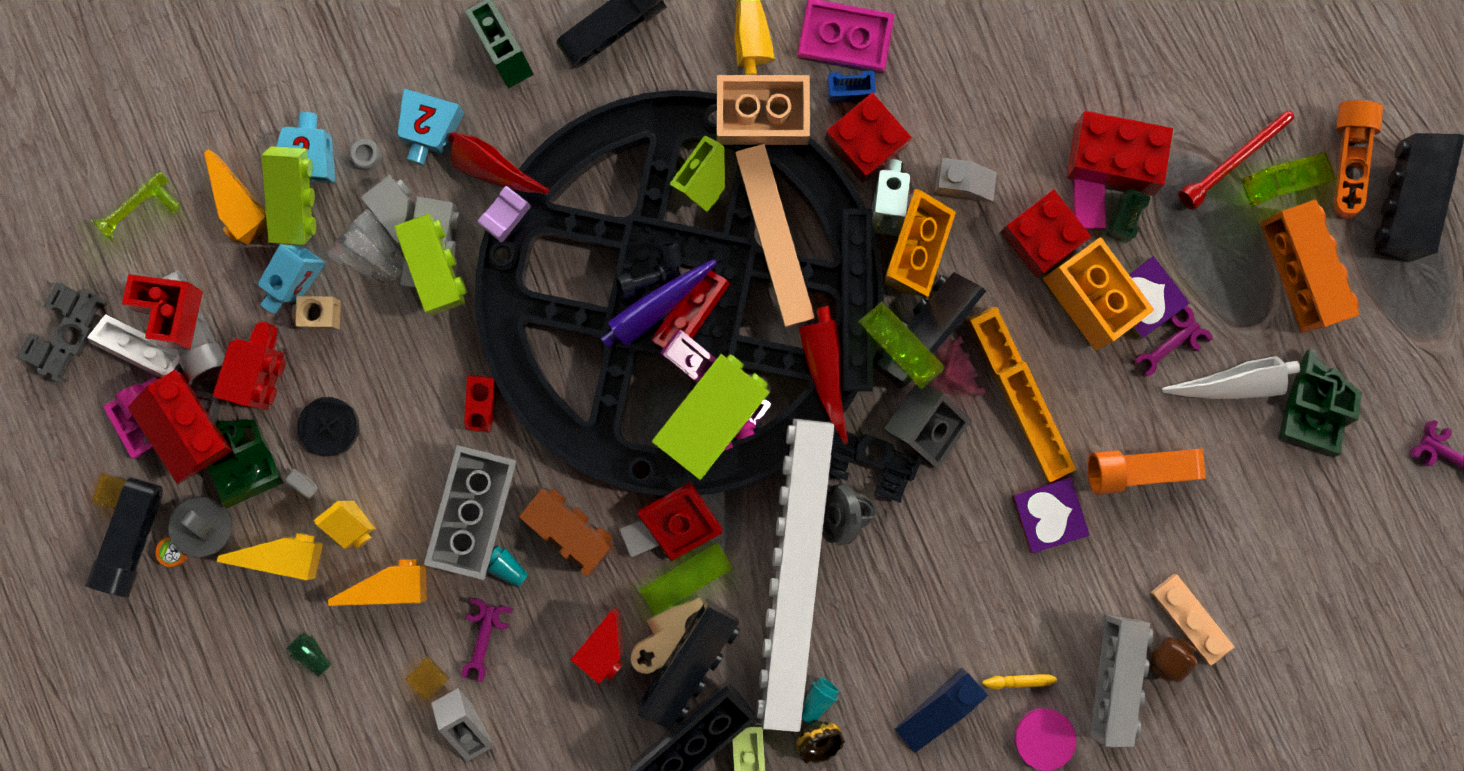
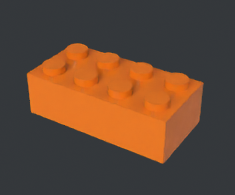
M1316 199L1283 210L1260 222L1301 334L1360 315L1358 299L1351 292L1347 282V270L1340 263L1336 253V241L1329 234L1325 224L1326 214L1323 208L1318 205Z

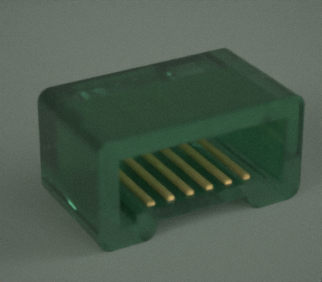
M1128 189L1120 196L1106 235L1123 243L1133 240L1138 232L1136 224L1141 211L1148 206L1150 196L1133 189Z

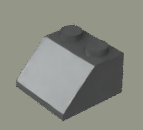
M918 380L898 410L891 417L884 430L916 455H920L923 460L938 469L972 420L944 393Z

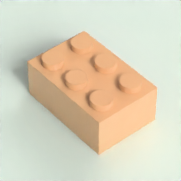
M717 75V142L722 145H808L810 138V75Z

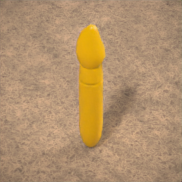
M1049 674L994 676L983 680L982 684L992 690H999L1004 687H1045L1055 684L1057 678Z

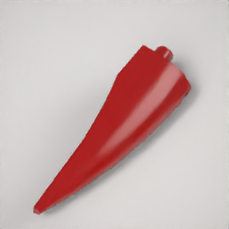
M456 132L449 134L448 141L452 144L450 160L452 167L503 188L508 186L512 190L547 194L550 191L520 171L496 147L473 135Z
M829 306L817 308L819 323L799 327V332L810 374L820 400L844 444H847L848 437L841 398V345L836 321H831Z

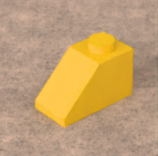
M354 500L337 501L313 520L320 529L344 549L352 547L358 549L371 539L369 534L376 529Z

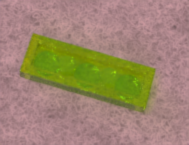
M883 301L859 321L861 326L920 389L924 388L945 369L943 364Z
M717 542L640 588V591L654 615H657L732 570L733 567Z

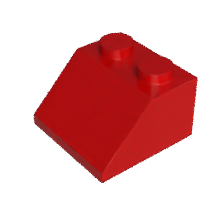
M615 606L570 659L598 684L604 678L610 681L623 665V662L620 661L624 654L619 608Z

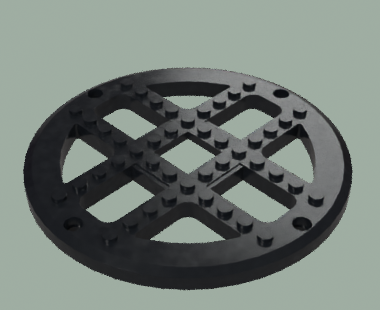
M679 90L643 93L610 102L569 122L548 137L519 167L520 171L550 191L547 194L513 190L529 203L530 209L502 243L485 230L479 250L475 276L477 327L487 364L506 403L524 427L562 461L582 473L609 485L638 493L666 496L691 482L699 495L715 494L746 486L766 478L783 468L784 457L789 456L790 444H786L788 425H793V419L832 423L816 390L803 348L739 335L750 280L772 284L762 246L757 243L754 237L756 225L739 166L737 165L723 233L666 221L673 187L669 184L676 176L682 148L688 143L700 142L704 136L717 141V125L709 121V115L717 111V94ZM811 137L809 138L808 145H765L771 168L784 178L809 206L821 226L829 245L834 262L797 255L807 291L824 294L833 300L835 304L834 321L837 323L841 345V209H865V206L851 181L835 160ZM650 143L637 204L630 215L615 217L553 204L571 184L598 163L630 148ZM758 145L723 146L725 148L733 150L734 152H737ZM872 226L874 357L880 336L884 309V278L881 255ZM542 237H552L619 251L620 254L608 307L529 290L526 286L525 278L534 243ZM673 240L679 243L683 262L681 265L696 268L715 259L717 264L711 271L725 278L730 284L705 319L703 328H699L692 339L716 359L720 354L726 358L729 354L733 355L744 364L742 369L808 383V388L782 414L764 427L756 430L754 435L732 441L733 448L722 452L702 480L694 476L662 449L631 443L623 437L621 432L637 352L662 357L660 353L663 349L655 345L651 339L665 320H659L652 328L628 346L619 339L610 347H607L601 339L602 336L612 330L608 322L648 295L652 287L649 286L635 290V297L622 300L617 291L616 276L629 273L631 278H636L655 272L657 260H660L657 245ZM502 247L509 248L511 252L510 259L504 263L497 262L495 260L496 251ZM527 324L595 337L602 341L604 355L591 415L588 421L579 416L563 400L547 379L531 345L526 330ZM841 348V398L845 413L858 392H842ZM691 381L689 393L696 386L693 381ZM639 461L647 462L650 467L649 475L643 479H639L633 474V466Z

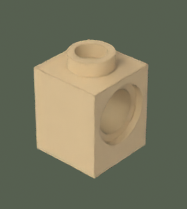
M296 296V304L292 306V320L296 322V327L304 330H340L341 300L335 297ZM315 306H319L321 315L317 320L312 321L310 311Z

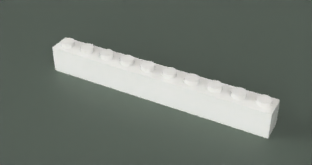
M793 419V425H788L786 444H790L789 456H785L783 460V474L787 475L786 487H781L779 504L784 505L783 516L778 517L776 523V536H780L779 548H774L772 561L773 566H777L776 578H771L769 586V596L773 597L772 609H767L766 627H770L769 639H764L762 651L763 658H767L766 669H761L759 676V688H763L762 700H757L756 716L760 719L763 729L800 732L834 432V424L830 422Z

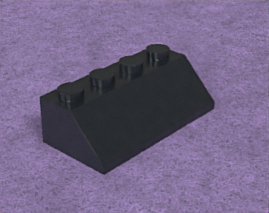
M1415 133L1399 142L1395 150V158H1397L1395 169L1391 172L1388 179V186L1390 187L1388 198L1385 199L1381 208V214L1383 215L1382 223L1374 237V243L1376 244L1374 253L1411 262L1438 252L1464 143V135Z
M955 272L948 278L942 275L931 288L935 291L934 295L929 300L923 297L912 310L916 314L912 321L908 323L904 320L893 334L897 337L890 346L885 343L874 355L878 361L873 367L899 389L907 386L986 293L983 287Z
M706 599L640 700L638 715L671 729L674 722L680 724L689 710V707L686 706L692 695L697 697L706 684V681L703 680L709 669L714 671L721 662L723 655L720 652L726 642L731 645L739 634L740 628L737 627L739 624L738 618L711 600Z
M725 681L697 707L693 708L680 724L677 723L669 729L659 740L634 760L630 771H697L753 723L757 716L741 694L728 681Z

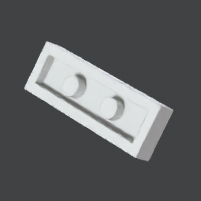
M106 314L87 337L91 344L159 378L173 370L179 371L181 368L177 349L159 346L145 339L146 334Z

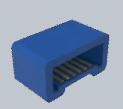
M863 71L862 75L841 76L839 72L829 73L827 100L829 103L861 102L872 92L874 94L876 92L874 71Z

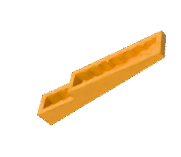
M990 307L966 319L965 321L1047 482L1051 483L1077 470L1027 363L1022 361L998 307Z

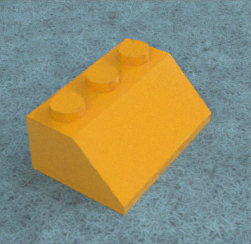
M919 189L914 190L884 279V284L901 293L929 297L956 211Z
M1101 237L1042 278L1095 351L1114 342L1154 311L1149 301Z

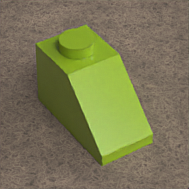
M704 136L669 185L691 203L706 212L717 202L719 195L725 189L724 146Z

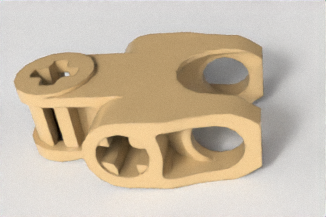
M700 597L680 605L671 606L646 621L653 634L638 642L632 650L631 663L636 671L648 674L664 665L685 633V622L688 617L699 611L702 607L703 602ZM645 649L647 653H654L651 658L652 663L648 664L645 660L640 662L641 650Z

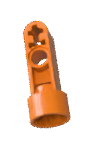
M1354 100L1342 102L1338 106L1336 131L1342 135L1333 209L1340 218H1354L1366 204L1374 135L1381 132L1384 106L1380 103ZM1348 143L1365 144V147L1348 146ZM1349 167L1358 169L1361 178L1357 180L1349 179L1345 174V169ZM1350 190H1354L1351 202L1355 203L1352 209L1347 208L1348 205L1344 202Z
M1203 448L1125 456L1119 450L1092 452L1087 460L1088 482L1092 492L1095 495L1122 493L1125 491L1126 486L1206 479Z

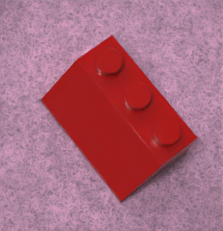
M173 370L148 385L128 406L131 414L177 484H180L232 452L229 444L211 419L185 376L177 370Z

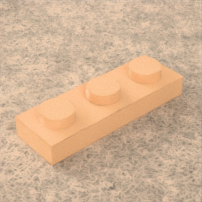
M1173 574L1150 592L1190 644L1195 647L1207 665L1212 666L1234 648L1233 644L1177 574Z

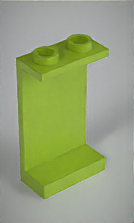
M720 354L652 440L655 445L700 480H702L714 462L770 393L765 389L768 383L755 373L751 377L741 370L744 364L731 354L727 358Z

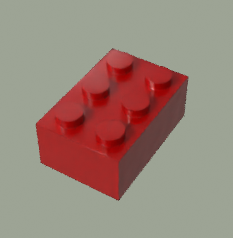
M1084 110L1075 123L1066 178L1104 184L1107 187L1154 196L1165 185L1173 128Z

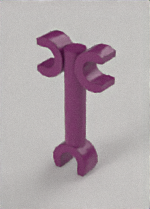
M1188 306L1181 310L1185 315L1184 322H1180L1175 315L1169 319L1172 327L1180 329L1150 354H1141L1133 359L1132 363L1134 365L1142 360L1148 363V369L1142 373L1144 377L1155 373L1157 363L1187 340L1188 347L1195 352L1201 349L1196 342L1198 335L1202 336L1206 342L1213 339L1212 334L1208 330L1200 328V325L1194 320L1192 309Z
M1432 420L1427 422L1424 426L1425 436L1420 441L1421 445L1413 447L1409 457L1418 458L1421 452L1424 451L1426 460L1423 465L1432 466L1437 461L1438 454L1464 470V456L1441 443L1450 438L1452 430L1449 428L1442 429L1438 436L1435 433L1438 421Z
M473 598L470 600V603L478 605L480 613L478 615L467 614L466 619L472 622L481 619L482 621L471 662L463 667L462 677H468L470 668H476L479 671L477 681L482 682L487 673L483 661L493 623L499 629L509 628L510 624L501 622L499 615L501 612L513 613V608L507 605L497 608L492 605H486L485 601L480 598Z

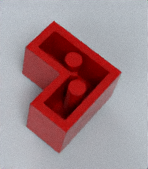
M128 274L122 305L137 313L150 314L145 339L162 347L190 350L203 291L189 282Z

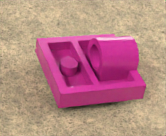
M157 376L143 384L127 387L115 395V400L103 406L131 459H137L154 449L151 444L144 442L145 434L131 414L128 406L148 385L160 379Z

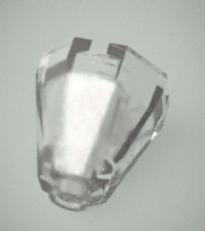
M366 209L352 222L346 233L342 234L335 241L326 254L336 263L377 281L386 283L390 280L394 283L403 272L401 265L404 263V259L378 218L370 210Z

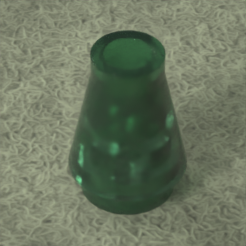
M305 631L286 647V650L290 653L289 657L312 671L317 677L332 664L326 658L313 635L309 636Z

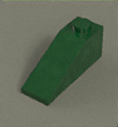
M484 0L465 10L508 89L534 75L521 48L493 0Z

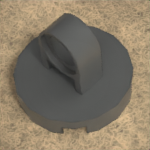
M845 484L828 485L822 535L829 543H837V545L852 543L857 538L860 528L868 526L876 515L875 505L865 497H857L853 490ZM861 509L866 512L867 517L861 516Z
M196 497L186 500L174 510L170 517L168 526L170 540L178 551L193 558L216 555L227 546L232 537L233 524L231 514L220 502L212 498Z

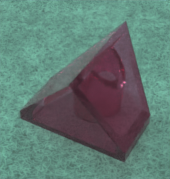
M959 337L950 343L936 382L976 397L986 392L983 387L979 388L974 377H977L978 374L971 365L969 354H963L960 347L963 340Z

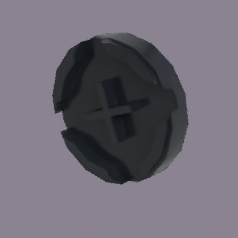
M321 397L314 400V402L301 411L297 422L298 436L301 442L311 453L323 457L338 456L348 451L356 442L360 431L359 418L354 408L346 401L334 397Z

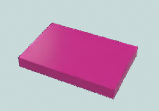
M807 0L797 58L884 74L895 14L822 0Z

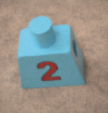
M404 89L398 137L403 143L411 145L407 161L424 166L428 150L439 154L445 152L450 143L448 141L449 134L456 131L464 115V111L459 104Z
M299 112L298 128L282 127L276 147L308 149V159H311L313 163L312 176L309 177L310 182L335 184L331 135L325 130L317 129V114Z
M280 244L258 282L259 287L267 292L260 305L269 312L277 313L283 302H296V296L304 295L324 268L326 262L304 246Z

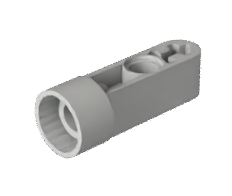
M179 270L162 278L188 282ZM199 308L191 349H177L180 356L179 363L191 386H200L218 380L225 358L220 344L215 342Z

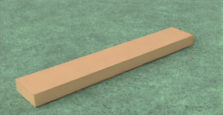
M765 144L735 152L784 326L789 327L814 320V313Z

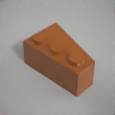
M542 488L519 518L545 541H549L559 549V553L563 557L571 559L582 568L580 572L588 577L593 574L615 547L611 542L613 536L601 526L597 529L592 527L587 522L590 517L578 507L572 510L564 504L567 498L555 488H552L550 491Z

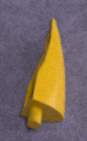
M736 0L734 43L737 66L744 67L745 75H757L756 65L766 64L775 60L772 40L760 0Z

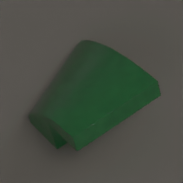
M1309 349L1301 361L1300 372L1295 376L1286 404L1279 439L1335 458L1341 454L1345 427L1359 418L1362 392L1352 383L1347 382L1335 368L1329 369L1316 357L1318 353L1315 350Z
M255 419L240 420L238 422L219 421V424L216 426L229 444L232 452L207 466V469L215 482L221 502L226 509L284 483Z

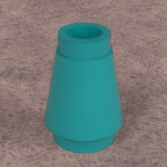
M496 545L493 548L487 572L518 588L529 573L524 570L505 547L502 549Z
M820 677L817 682L813 681L803 703L802 720L810 725L815 723L838 700L837 695L840 690L823 677Z

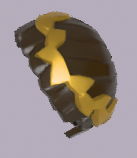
M819 721L807 726L800 734L796 742L797 751L806 764L809 762L814 764L829 761L832 757L836 756L838 750L842 749L845 740L837 724Z

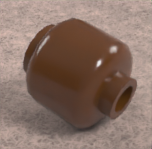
M1167 637L1152 652L1151 660L1153 664L1151 668L1167 683L1171 681L1180 683L1198 664L1197 658L1193 655L1196 649L1183 637L1179 641L1173 637Z

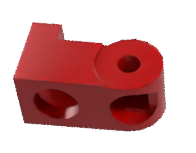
M467 376L464 416L466 431L490 433L492 430L498 386L491 376Z

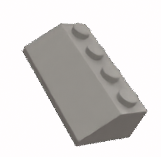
M456 445L424 561L425 566L481 580L485 579L517 460Z
M1106 615L1090 736L1106 747H1134L1135 739H1138L1140 736L1141 723L1138 720L1139 708H1142L1145 702V692L1142 690L1143 677L1146 678L1149 671V661L1146 659L1147 647L1151 646L1153 640V631L1150 629L1149 622Z

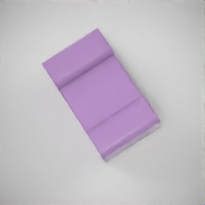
M505 186L489 209L478 219L477 223L502 243L531 206L508 186Z

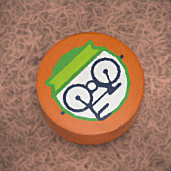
M170 537L162 539L156 546V558L163 566H180L188 559V555L178 551L173 545Z

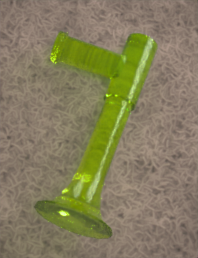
M159 171L113 213L102 219H89L106 237L114 242L112 235L116 226L151 196L155 195L169 209L171 214L178 211L182 205L163 188L170 180Z

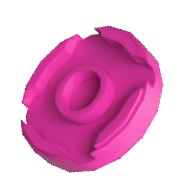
M1038 708L1026 713L1015 728L1014 744L1017 753L1028 765L1037 770L1052 771L1064 766L1071 759L1076 749L1077 736L1071 722L1063 714L1049 708Z

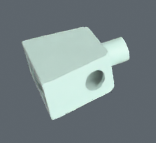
M895 159L887 160L885 170L879 172L872 203V226L875 233L898 236L906 217L910 175L902 173V161Z

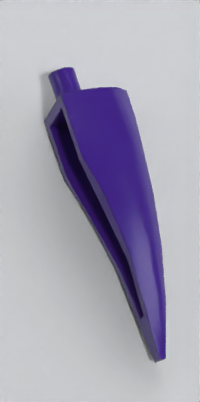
M715 259L664 284L611 319L608 324L612 330L601 337L606 346L610 347L619 339L628 346L652 328L716 266L717 262Z

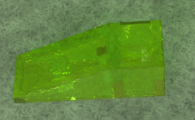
M1324 152L1267 167L1241 179L1250 206L1254 207L1336 180L1327 153Z

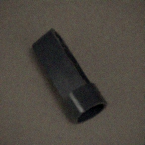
M609 0L563 33L557 39L556 44L573 68L581 67L643 21L647 23L665 10L667 6L663 0Z
M132 477L125 482L97 560H94L85 584L86 587L129 598L138 573L136 569L162 498V486Z

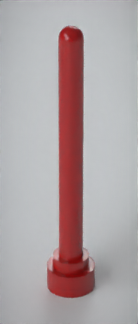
M1285 111L1202 181L1187 184L1178 192L1181 202L1187 208L1195 210L1204 202V198L1207 196L1206 192L1292 122L1294 113Z

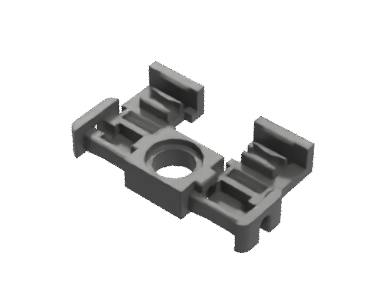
M56 282L44 306L51 310L56 307L63 311L62 315H64V318L52 341H47L46 344L38 341L39 335L29 333L17 357L37 367L43 365V368H37L39 374L51 377L56 382H66L67 379L63 378V375L74 355L81 356L89 341L87 337L94 330L89 325L100 304L107 305V301L89 291H75L63 283ZM70 328H76L80 332V340L74 345L68 344L65 340V333Z

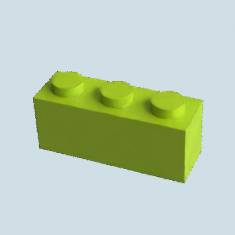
M271 146L261 155L268 243L305 245L315 235L317 227L316 218L312 217L311 210L315 200L314 189L310 188L309 179L313 172L312 160L308 159V149Z
M428 213L395 225L397 237L425 313L432 316L465 304L463 295L467 294L462 278H456L452 268L456 265V260L451 249H446L442 238L446 237V233L441 221H435Z

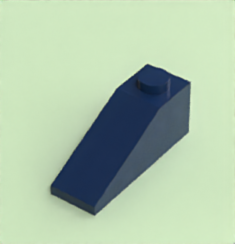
M961 668L894 729L916 753L968 715L988 695L970 674Z

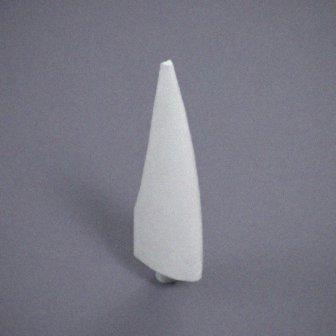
M1277 356L1257 359L1204 378L1164 387L1162 392L1208 399H1243L1284 395L1288 387V374L1299 373L1300 365L1298 361L1284 363Z

